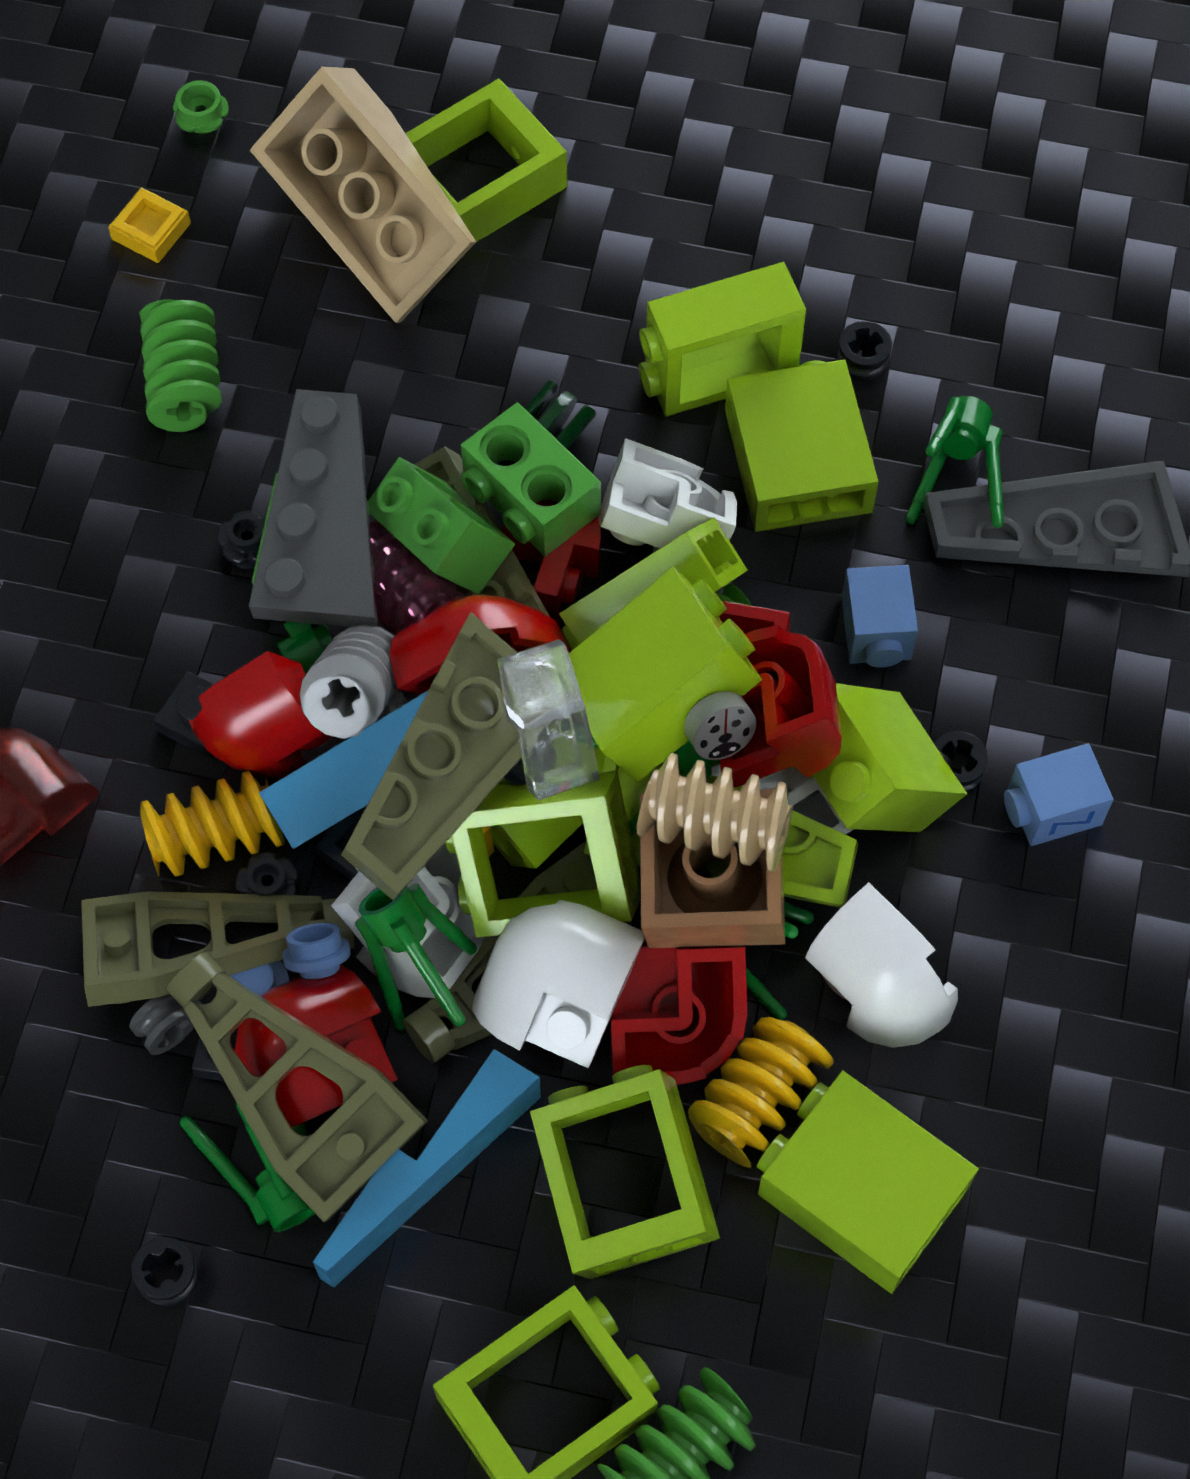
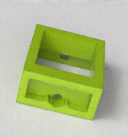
M500 78L405 133L427 167L487 131L519 164L518 167L458 203L436 179L476 242L567 188V151Z
M785 262L647 302L646 328H642L639 331L641 346L646 358L645 362L639 363V375L646 395L649 398L657 396L665 417L726 399L728 378L740 376L751 370H765L768 372L799 366L806 307Z
M617 771L536 780L529 785L522 786L512 784L497 785L445 843L448 852L457 855L461 872L458 881L459 904L465 915L471 914L476 938L501 935L512 917L515 918L532 907L557 904L558 900L585 905L621 922H630L641 900V880ZM582 815L597 889L499 900L482 827Z
M639 1065L621 1070L612 1076L614 1084L590 1092L587 1086H575L557 1091L548 1097L549 1105L530 1111L572 1273L587 1279H594L720 1239L676 1081L661 1069L653 1071L651 1065ZM651 1100L681 1209L590 1237L562 1128Z
M575 1285L433 1384L438 1402L490 1479H571L633 1434L639 1426L648 1423L657 1416L658 1402L653 1394L660 1390V1386L656 1378L638 1354H634L629 1359L625 1357L611 1337L619 1329L606 1307L596 1296L586 1301ZM571 1319L628 1402L528 1474L472 1392V1389Z

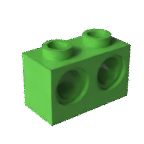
M518 402L461 444L463 464L461 479L468 492L480 503L488 501L502 514V520L511 535L522 544H526L529 541L544 557L601 514V481ZM504 460L517 462L509 466H500L496 464ZM542 500L558 502L553 506H540L536 504Z
M401 457L397 459L368 500L369 513L430 570L477 594L481 593L515 545L512 540L444 480Z

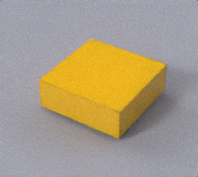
M141 187L109 225L108 229L112 240L159 263L188 228L191 221L187 210Z

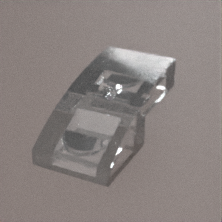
M558 639L497 659L506 718L518 730L527 790L537 800H541L599 780L597 760L587 713L565 643Z

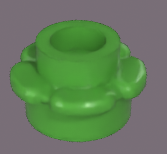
M197 80L183 85L178 90L173 111L177 114L175 121L181 129L187 132L203 134L213 132L221 126L222 118L228 115L229 106L226 98L220 95L215 85L207 81Z

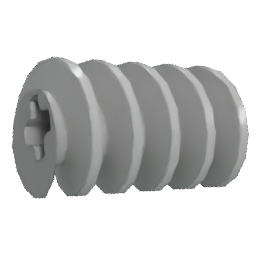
M362 624L348 627L334 637L302 680L300 691L302 710L312 726L326 735L343 739L359 736L366 727L376 722L397 690L389 657L391 640L395 637L381 627Z

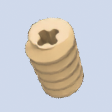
M670 753L661 768L654 770L647 784L637 821V835L644 836L656 821L658 839L663 843L670 844L683 828L685 846L693 851L701 848L708 836L711 835L713 855L722 859L729 854L733 846L738 842L740 862L751 866L765 849L767 868L770 872L774 873L782 856L792 813V806L788 805L786 783L779 781L769 797L765 799L760 795L759 776L752 774L739 792L733 790L731 768L724 767L715 782L710 784L706 783L704 761L697 760L688 775L683 777L679 775L678 755Z

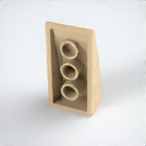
M321 67L250 149L251 153L395 323L402 322L476 243V240L392 112L354 68Z

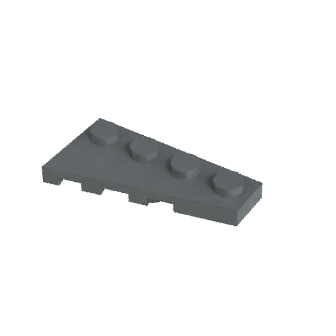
M296 389L249 602V609L254 619L342 627L362 624L378 626L373 584L375 582L369 535V505L365 485L366 468L361 407L357 394Z
M1164 460L1002 482L1004 524L1001 528H994L991 524L988 485L929 492L925 495L923 507L936 558L1190 577V548Z

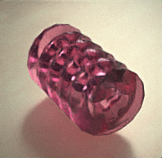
M373 521L370 523L369 535L375 582L373 584L377 616L391 632L398 634L399 631L446 603L466 597L461 592H456L457 587L454 582L430 570L380 522Z

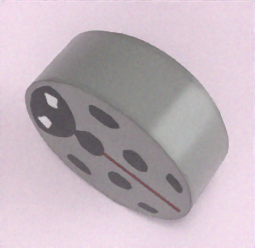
M729 691L718 692L703 698L691 709L685 720L684 731L686 737L701 757L708 760H720L736 754L749 743L756 730V717L739 694Z

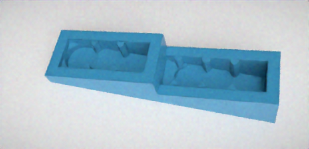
M428 691L365 728L359 736L350 737L259 793L293 849L368 805Z
M493 1049L417 1161L399 1150L369 1180L314 1259L313 1264L319 1278L333 1288L541 1098L540 1077Z

